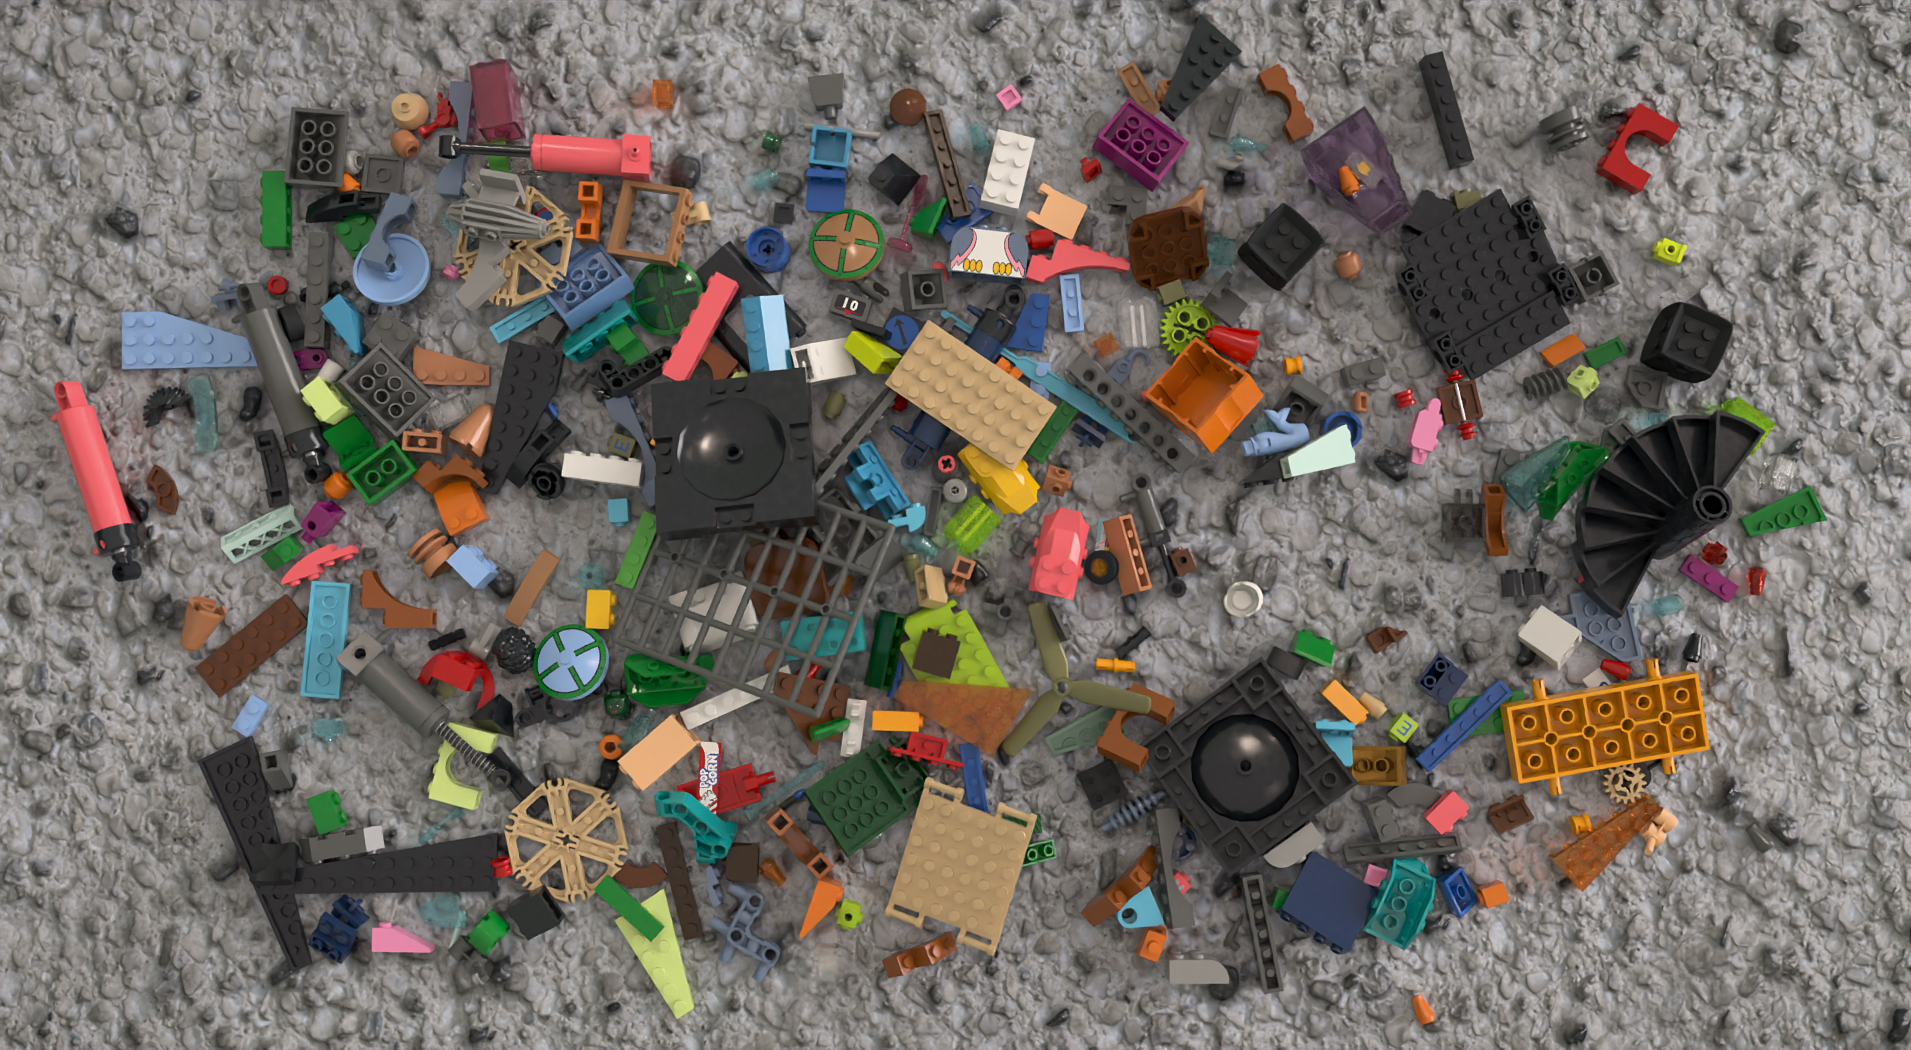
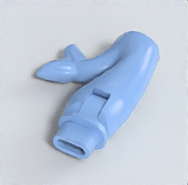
M1289 407L1281 409L1278 413L1269 409L1264 410L1267 417L1285 434L1261 432L1253 437H1249L1247 441L1241 442L1244 456L1252 455L1256 457L1257 455L1277 454L1307 444L1309 442L1308 429L1304 423L1293 424L1286 421L1290 411Z

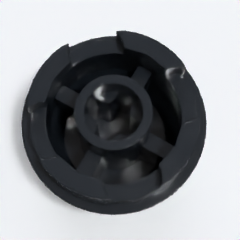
M540 463L532 469L528 477V484L538 494L536 495L538 498L550 500L558 498L563 493L567 478L561 476L562 466L556 463Z

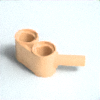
M1663 806L1655 810L1649 821L1639 831V834L1647 842L1644 850L1646 855H1652L1654 847H1658L1664 842L1667 834L1663 832L1664 830L1670 832L1678 824V819Z

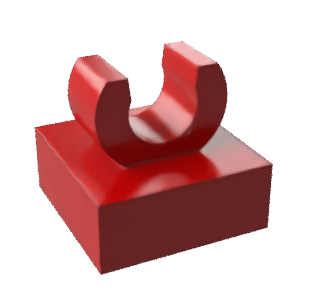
M1084 157L1080 160L1082 164L1080 169L1082 177L1087 183L1102 173L1100 162L1096 158L1090 161L1087 157Z

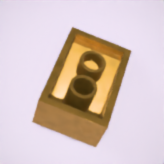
M1352 746L1353 764L1351 767L1346 768L1358 782L1357 785H1407L1406 746Z

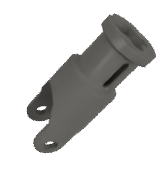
M869 276L854 281H847L860 288L859 291L878 303H882L883 298L876 292L886 297L890 294L888 289Z

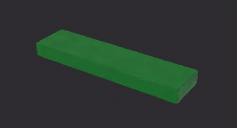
M1062 401L1026 454L1043 464L1079 410Z
M608 874L594 888L595 892L650 942L665 927Z

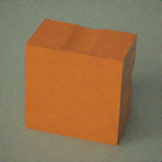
M1196 337L1179 354L1172 366L1144 394L1160 416L1211 454L1215 452L1264 397L1247 372L1231 361L1220 357L1214 349Z

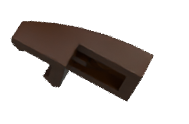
M1387 626L1379 627L1364 638L1374 654L1408 633L1407 631Z

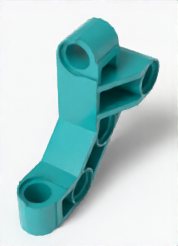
M659 791L654 795L658 816L677 817L693 830L697 863L717 864L719 858L726 857L738 833V827L735 823L722 821L687 792Z

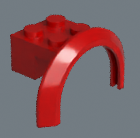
M451 650L433 656L424 665L417 681L423 684L430 685L433 677L463 691H471L476 678L481 676L483 692L477 705L479 709L491 701L495 693L494 678L490 669L481 659L464 651Z

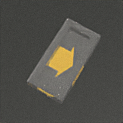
M1358 148L1343 162L1368 190L1384 176Z

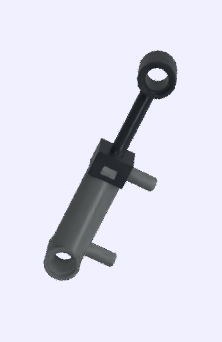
M1138 473L1133 476L1130 482L1133 492L1119 496L1120 502L1124 503L1136 499L1148 534L1147 538L1139 540L1140 546L1150 545L1151 548L1158 546L1169 578L1165 587L1166 593L1171 598H1180L1186 593L1187 587L1184 581L1176 578L1165 543L1171 542L1170 535L1165 527L1150 477L1145 473ZM1137 478L1144 479V488L1137 487ZM1174 583L1179 584L1181 587L1178 594H1174L1171 590Z

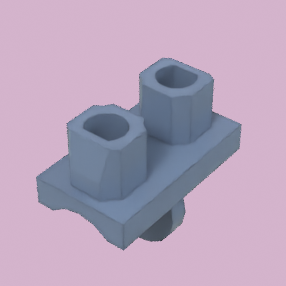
M229 278L224 279L223 285H219L218 290H225V292L210 297L212 303L216 302L219 311L232 309L229 299H235L237 308H242L236 290L234 291L239 285L238 282L232 283Z

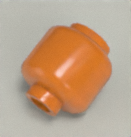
M334 472L324 481V492L330 499L341 500L352 491L353 483L346 475V472Z
M618 734L606 735L599 743L600 754L607 759L620 757L626 749L625 740Z

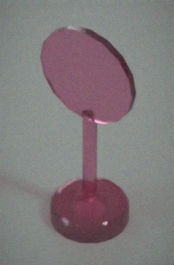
M921 175L915 185L911 197V206L900 239L889 238L886 243L888 246L900 251L912 252L913 246L904 241L914 209L920 203L926 190L927 175Z

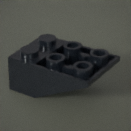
M1292 452L1272 457L1241 480L1238 486L1244 485V488L1258 486L1260 482H1263V485L1275 484L1279 479L1282 482L1297 479V476L1284 479L1280 459Z

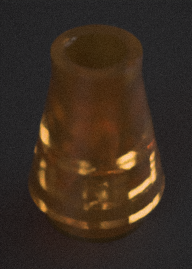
M771 858L766 859L758 868L761 871L760 874L778 887L787 879L775 860H771Z

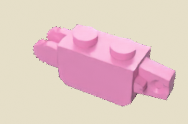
M1437 398L1427 401L1425 409L1414 415L1406 443L1412 449L1410 462L1413 464L1423 465L1428 453L1437 447L1438 439H1436V436L1443 426L1442 415L1439 414L1441 402Z

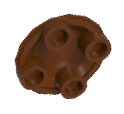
M910 88L896 92L891 98L889 105L890 114L893 119L899 124L906 126H916L923 119V113L927 111L924 96L917 90Z

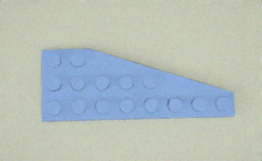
M160 311L122 312L123 370L258 367L248 339Z

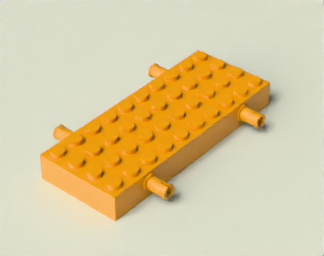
M1650 658V660L1645 659L1648 676L1643 679L1554 695H1546L1543 678L1536 679L1537 681L1535 679L1531 680L1534 693L1532 699L1500 705L1512 780L1522 784L1548 779L1549 794L1557 795V793L1562 794L1560 776L1660 758L1663 774L1676 773L1673 756L1710 750L1698 673L1687 670L1660 675L1658 658Z

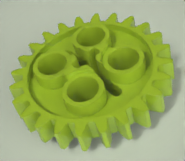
M1182 299L1180 304L1174 302L1173 307H1167L1168 312L1162 313L1165 319L1159 320L1163 326L1159 327L1158 330L1163 331V334H1160L1158 337L1164 338L1161 345L1167 344L1165 351L1172 350V357L1176 354L1179 356L1192 341L1193 337L1207 344V339H1205L1207 329L1219 324V322H1213V319L1216 318L1214 315L1211 316L1210 312L1199 306L1200 300L1195 301L1193 304V300L1188 299L1186 304L1185 299ZM1181 313L1186 317L1185 323L1181 322L1179 318ZM1198 319L1203 322L1202 329L1197 326ZM1173 324H1176L1182 328L1174 327ZM1189 327V330L1195 331V332H1192V333H1189V334H1188L1189 331H1188L1187 329H1183V328ZM1175 331L1180 334L1179 341L1174 338ZM1196 332H1201L1204 334V336L1197 334Z

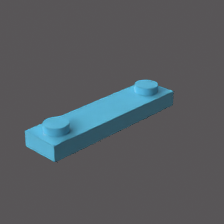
M542 296L489 328L498 344L501 345L541 320H544L547 315L551 316L556 313V311L545 296Z

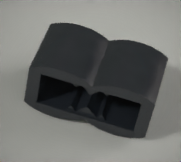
M1525 568L1523 573H1518L1517 569L1506 570V574H1500L1502 597L1545 594L1543 571H1537L1536 568Z

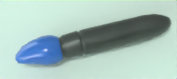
M806 789L796 791L794 795L790 796L778 807L783 811L804 796L803 791Z

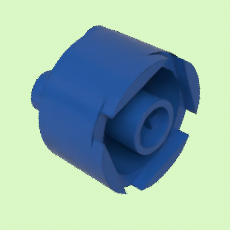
M1335 412L1322 422L1319 435L1321 436L1336 427L1347 424L1353 447L1361 439L1362 424L1359 418L1351 412Z

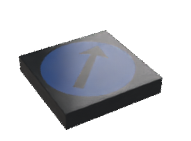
M893 307L883 328L892 333L891 339L886 340L877 337L876 340L892 350L905 355L926 323Z

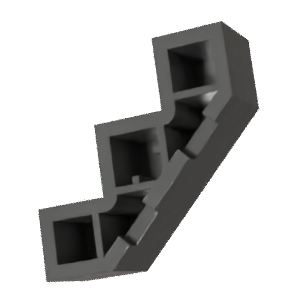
M372 825L300 839L303 862H311L312 865L324 863L323 860L329 858L348 859L351 858L352 854L365 852L366 855L378 853L377 849L385 848L381 825Z

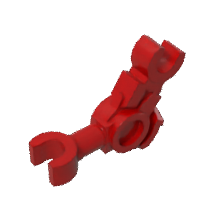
M441 92L437 94L440 103H437L435 121L417 129L424 140L430 137L432 132L439 127L442 129L457 126L458 119L456 113H452L453 106L450 105L451 103L448 98L442 99Z

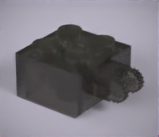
M1454 489V503L1442 504V542H1486V505L1473 503L1472 489H1466L1465 503H1461L1460 489ZM1462 520H1463V521H1466V525H1465V526H1463V525L1461 524V521H1462Z

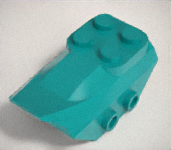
M1414 858L1393 860L1386 878L1382 879L1378 889L1380 891L1378 896L1374 897L1371 902V910L1362 929L1363 931L1403 950L1410 945L1419 934V931L1421 932L1424 929L1426 915L1432 911L1434 906L1432 902L1434 900L1436 879L1430 876L1425 863Z

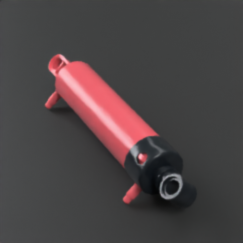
M78 381L57 382L54 386V393L60 410L50 420L52 422L58 421L97 546L93 553L103 557L111 556L112 560L115 561L112 567V575L116 581L122 582L138 579L141 576L142 570L137 561H132L131 550L139 547L140 543L123 497L95 407L87 404L82 386Z

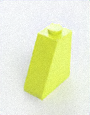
M852 331L844 345V348L873 374H892L903 358L902 355L865 332Z

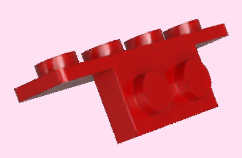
M910 731L905 750L887 746L886 749L891 751V755L898 757L907 754L910 755L909 759L921 762V758L928 759L929 764L938 766L940 762L946 763V768L957 770L958 766L964 767V763L944 759L948 740Z

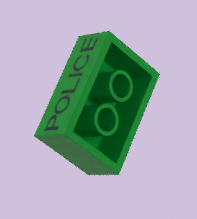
M392 439L346 473V475L367 504L377 506L413 479L412 476L420 468L408 452L402 450V444Z

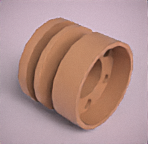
M438 528L422 536L410 548L407 554L410 559H414L416 565L425 562L421 567V571L430 580L438 577L451 567L447 560L458 550L453 543L445 545L448 538L444 535L442 536V531Z

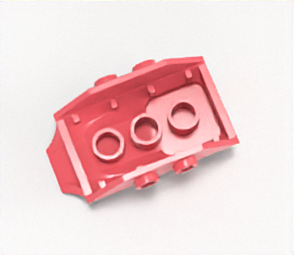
M1059 507L1054 513L1044 515L1039 538L1035 537L1033 548L1036 549L1035 556L1030 558L1029 567H1032L1028 590L1070 600L1074 599L1078 578H1082L1083 575L1082 559L1086 560L1088 552L1085 544L1090 525L1085 523L1081 512Z

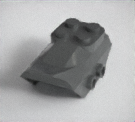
M835 486L819 499V501L857 513L861 511L856 502L853 501L851 503L838 486ZM818 508L819 525L810 527L815 532L812 534L814 539L821 543L824 541L834 513ZM842 516L827 554L845 560L860 522ZM867 525L856 555L879 538L871 529V525Z

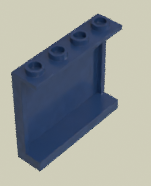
M1311 851L1305 855V862L1281 908L1276 909L1275 912L1280 915L1282 920L1295 924L1299 931L1312 935L1316 942L1329 946L1333 953L1343 955L1350 951L1371 909V902L1374 897H1377L1379 892L1324 856Z

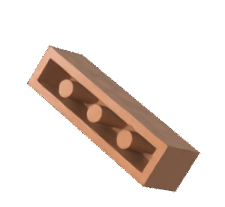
M1132 514L1102 522L1110 551L1116 557L1119 564L1117 576L1123 596L1151 589V581Z

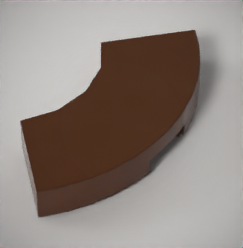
M154 464L146 482L156 492L157 501L155 507L175 515L179 502L176 483L165 469Z
M656 862L642 868L626 863L613 878L629 887L646 888L660 883L668 874Z

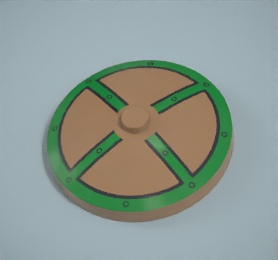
M844 209L843 211L829 213L817 222L810 234L808 248L814 266L823 275L837 281H854L867 276L880 264L885 251V240L880 225L873 217L859 210Z

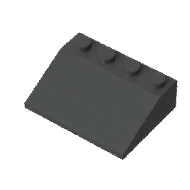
M291 107L284 183L292 188L302 189L342 188L349 111Z
M381 342L334 384L390 440L397 438L436 399Z

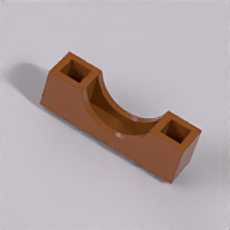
M1277 64L1259 73L1256 81L1264 96H1276L1286 104L1288 120L1282 127V131L1289 144L1292 145L1310 136L1314 131V124L1310 118H1307L1303 103L1298 101L1295 87L1292 84L1290 85L1287 80L1288 74L1286 70L1281 68L1280 64Z

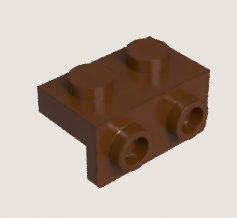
M1517 794L1507 798L1506 802L1502 804L1498 802L1489 807L1487 817L1498 836L1534 820L1533 814L1524 801L1525 796L1523 794L1519 796Z

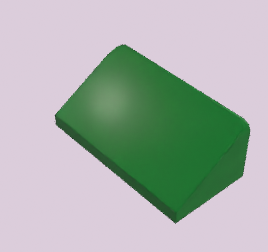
M840 717L809 728L811 742L846 731L851 723L850 720Z

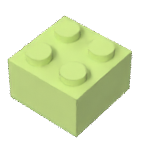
M318 376L300 390L304 395L302 399L308 406H312L316 412L314 414L321 422L324 421L335 425L355 412L334 383L328 379Z

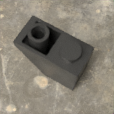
M282 749L260 753L262 772L272 790L293 787L288 750Z

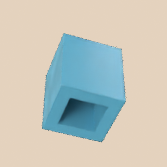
M608 499L609 523H615V527L626 526V523L632 522L630 499Z

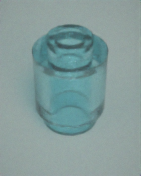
M770 167L753 173L754 178H751L754 189H758L759 192L777 186L776 183L780 182L776 169H770Z
M1673 594L1654 599L1652 604V611L1658 617L1679 613L1684 608L1682 598L1679 595L1675 596Z

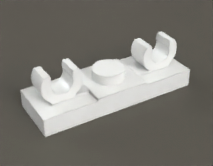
M852 698L847 700L845 718L849 719L851 723L848 729L843 732L840 756L854 757L861 751L867 700Z

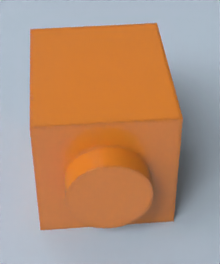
M1499 880L1476 887L1478 903L1488 909L1510 901L1504 883Z

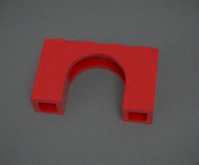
M1641 103L1628 109L1625 114L1627 119L1624 124L1621 123L1615 132L1617 136L1607 145L1606 149L1608 151L1597 162L1599 167L1596 170L1597 174L1634 195L1643 190L1651 174L1637 167L1627 158L1625 144L1628 137L1642 135L1663 147L1671 141L1679 125Z

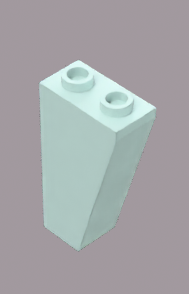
M1347 424L1328 431L1280 459L1284 479L1355 463V451L1351 445V434L1347 429Z

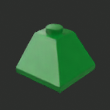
M943 197L918 211L917 216L913 215L909 224L911 233L932 242L937 232V227L940 225L947 209V199Z

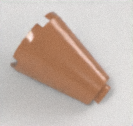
M488 404L479 405L448 434L447 440L454 446L458 445L462 448L461 451L466 454L480 458L488 440L494 408Z
M194 596V599H191V597L188 599L180 641L185 650L194 652V650H199L225 618L227 610L223 605L218 607L215 605L216 601L201 596Z

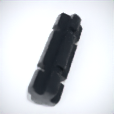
M460 628L455 630V632L438 637V639H433L428 642L431 651L440 649V647L457 642V640H462L466 638L465 630Z

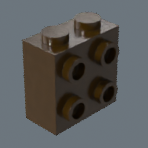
M928 627L927 630L923 629L912 668L950 679L961 641L957 639V635L946 633L945 636L938 634L939 630Z

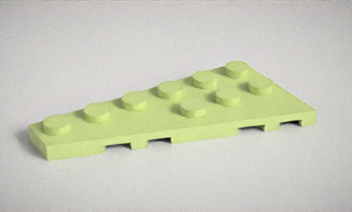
M663 888L640 903L665 926L652 942L623 916L617 918L615 922L678 1019L692 1010L694 1003L681 958V951L666 897V890Z

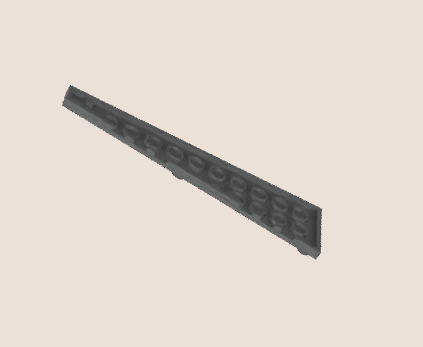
M948 317L941 322L939 327L951 334L956 321L952 317ZM889 387L885 388L842 437L841 441L843 443L841 445L837 444L829 452L831 457L829 459L826 458L817 466L818 472L815 473L818 497L824 491L823 486L835 478V471L847 463L848 455L851 452L854 453L859 448L860 440L863 437L866 438L872 432L871 427L873 424L881 421L884 417L882 413L886 408L889 409L896 402L894 398L898 395L897 392Z

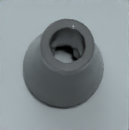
M1755 823L1745 829L1757 851L1760 850L1761 853H1765L1775 845L1773 838L1757 827Z

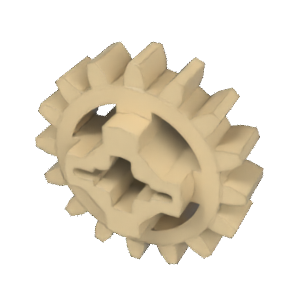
M1634 764L1616 766L1613 769L1607 768L1609 773L1602 774L1606 777V780L1601 781L1602 784L1606 785L1603 791L1609 792L1607 797L1610 799L1614 798V801L1617 803L1621 800L1623 804H1627L1628 799L1634 803V797L1641 798L1639 792H1645L1642 785L1647 784V782L1641 779L1645 774L1638 773L1640 768L1634 767ZM1623 770L1631 771L1633 774L1626 775ZM1623 779L1627 780L1625 782V787L1621 785L1623 783ZM1622 790L1625 795H1619L1615 791Z

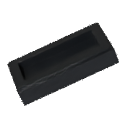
M853 318L850 323L857 331L886 340L891 339L892 333L886 328Z

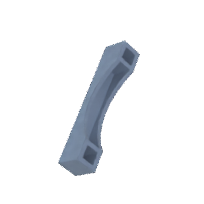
M451 81L448 99L457 115L459 139L462 142L471 143L472 138L475 137V127L473 126L474 120L478 116L476 102L480 99V91L474 83ZM461 154V157L458 156L457 159H451L446 168L439 173L437 194L445 198L464 200L467 193L462 186L467 182V175H470L471 166L469 158L473 154Z
M629 394L621 398L613 397L604 402L611 418L626 427L636 438L642 449L645 461V479L642 491L649 507L654 508L655 496L647 484L656 475L655 448L652 449L649 443L652 440L647 430L644 431L642 424H644V420L641 414H637L634 408L637 406L634 397L629 396Z

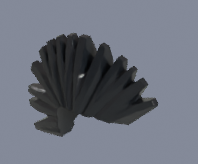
M162 387L161 390L157 389V394L153 392V396H149L151 400H146L151 405L143 407L149 410L143 414V421H148L145 425L146 428L159 424L161 414L166 410L180 407L189 394H185L186 391L174 387L173 390L171 387H168L167 391Z

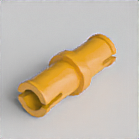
M1096 658L1095 670L1112 671V673H1117V671L1134 673L1135 661L1118 660V658Z

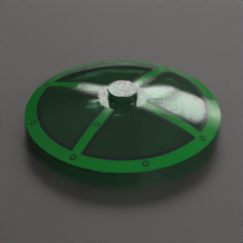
M681 261L677 262L676 267L650 263L642 269L633 283L634 290L631 291V307L639 319L638 322L650 332L662 336L678 335L684 326H688L692 310L697 309L699 305L698 299L703 292L705 293L704 284L698 273Z

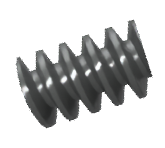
M1558 367L1553 368V370L1549 369L1545 373L1534 374L1531 378L1525 377L1523 380V390L1528 401L1532 400V395L1538 399L1539 392L1544 397L1547 394L1546 390L1553 394V388L1557 392L1561 391V385L1564 389L1568 388L1567 378Z

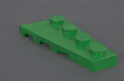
M1806 486L1740 518L1739 521L1746 535L1753 536L1827 521V518L1811 486Z

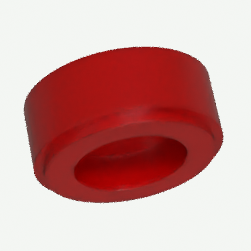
M276 275L269 279L267 286L271 293L283 295L288 291L289 283L282 276Z

